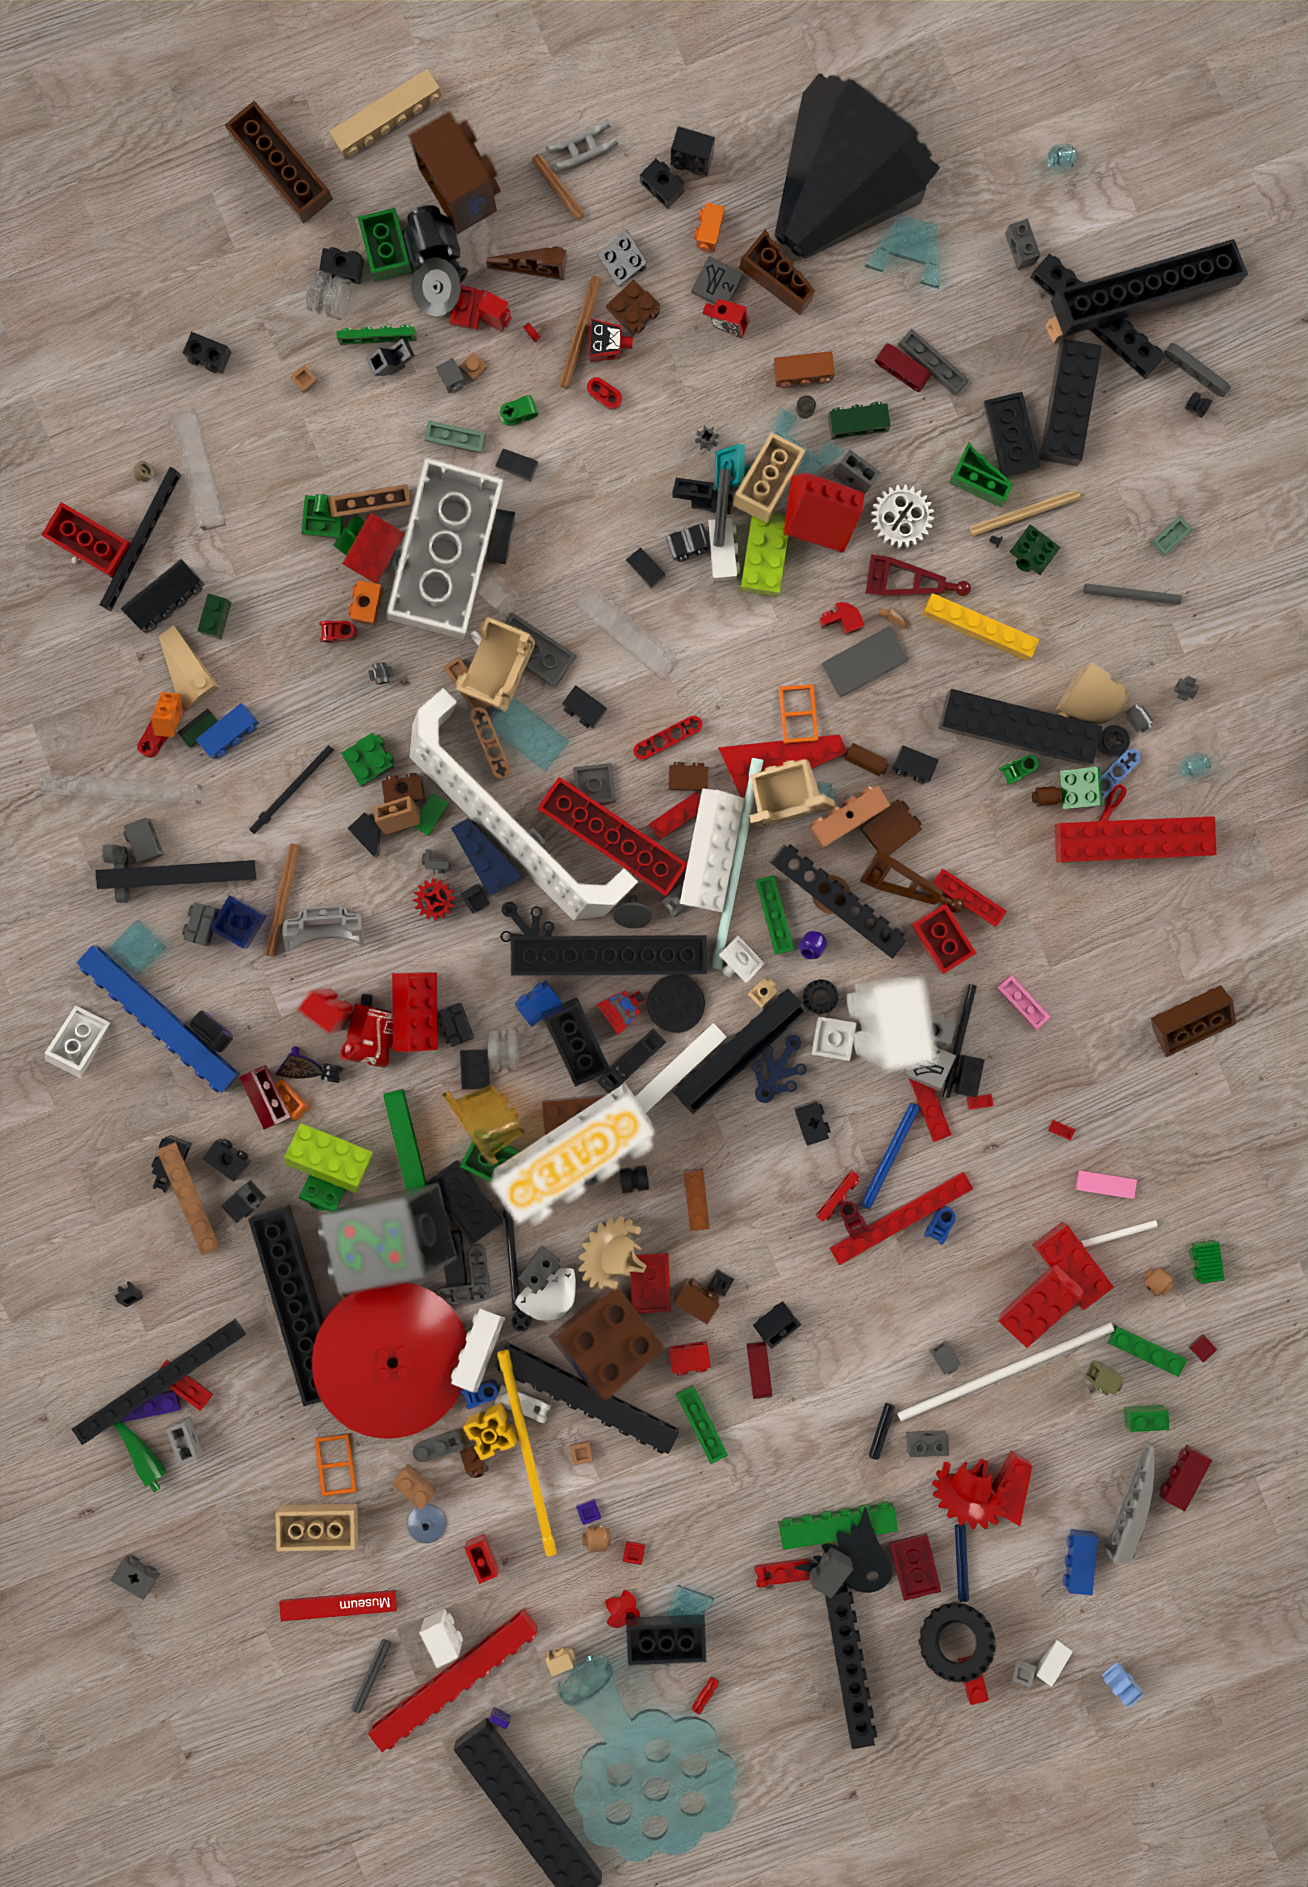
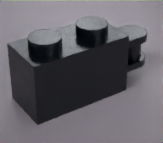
M172 1135L166 1136L165 1139L163 1138L158 1149L176 1142L185 1163L192 1143ZM158 1155V1157L154 1158L151 1166L153 1168L152 1174L157 1175L153 1189L159 1188L164 1193H167L171 1182ZM162 1177L167 1179L166 1183L161 1181Z

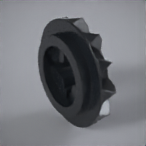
M1108 726L1102 730L1098 746H1100L1103 753L1109 756H1119L1129 747V734L1120 726ZM1115 735V739L1121 743L1114 744L1112 747V743L1106 739H1111Z

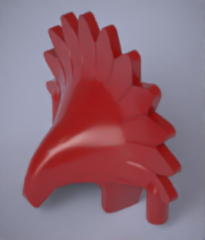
M980 1459L976 1466L968 1471L966 1470L967 1462H964L957 1472L949 1474L951 1464L944 1462L942 1470H937L936 1476L940 1480H933L932 1485L939 1489L934 1491L933 1496L942 1499L938 1507L948 1509V1518L957 1516L960 1526L967 1521L973 1530L976 1528L977 1523L984 1529L988 1528V1521L997 1525L999 1521L996 1516L1004 1517L1005 1512L1000 1507L1007 1505V1501L1004 1500L1006 1489L999 1487L997 1495L993 1491L992 1473L987 1477L988 1461Z

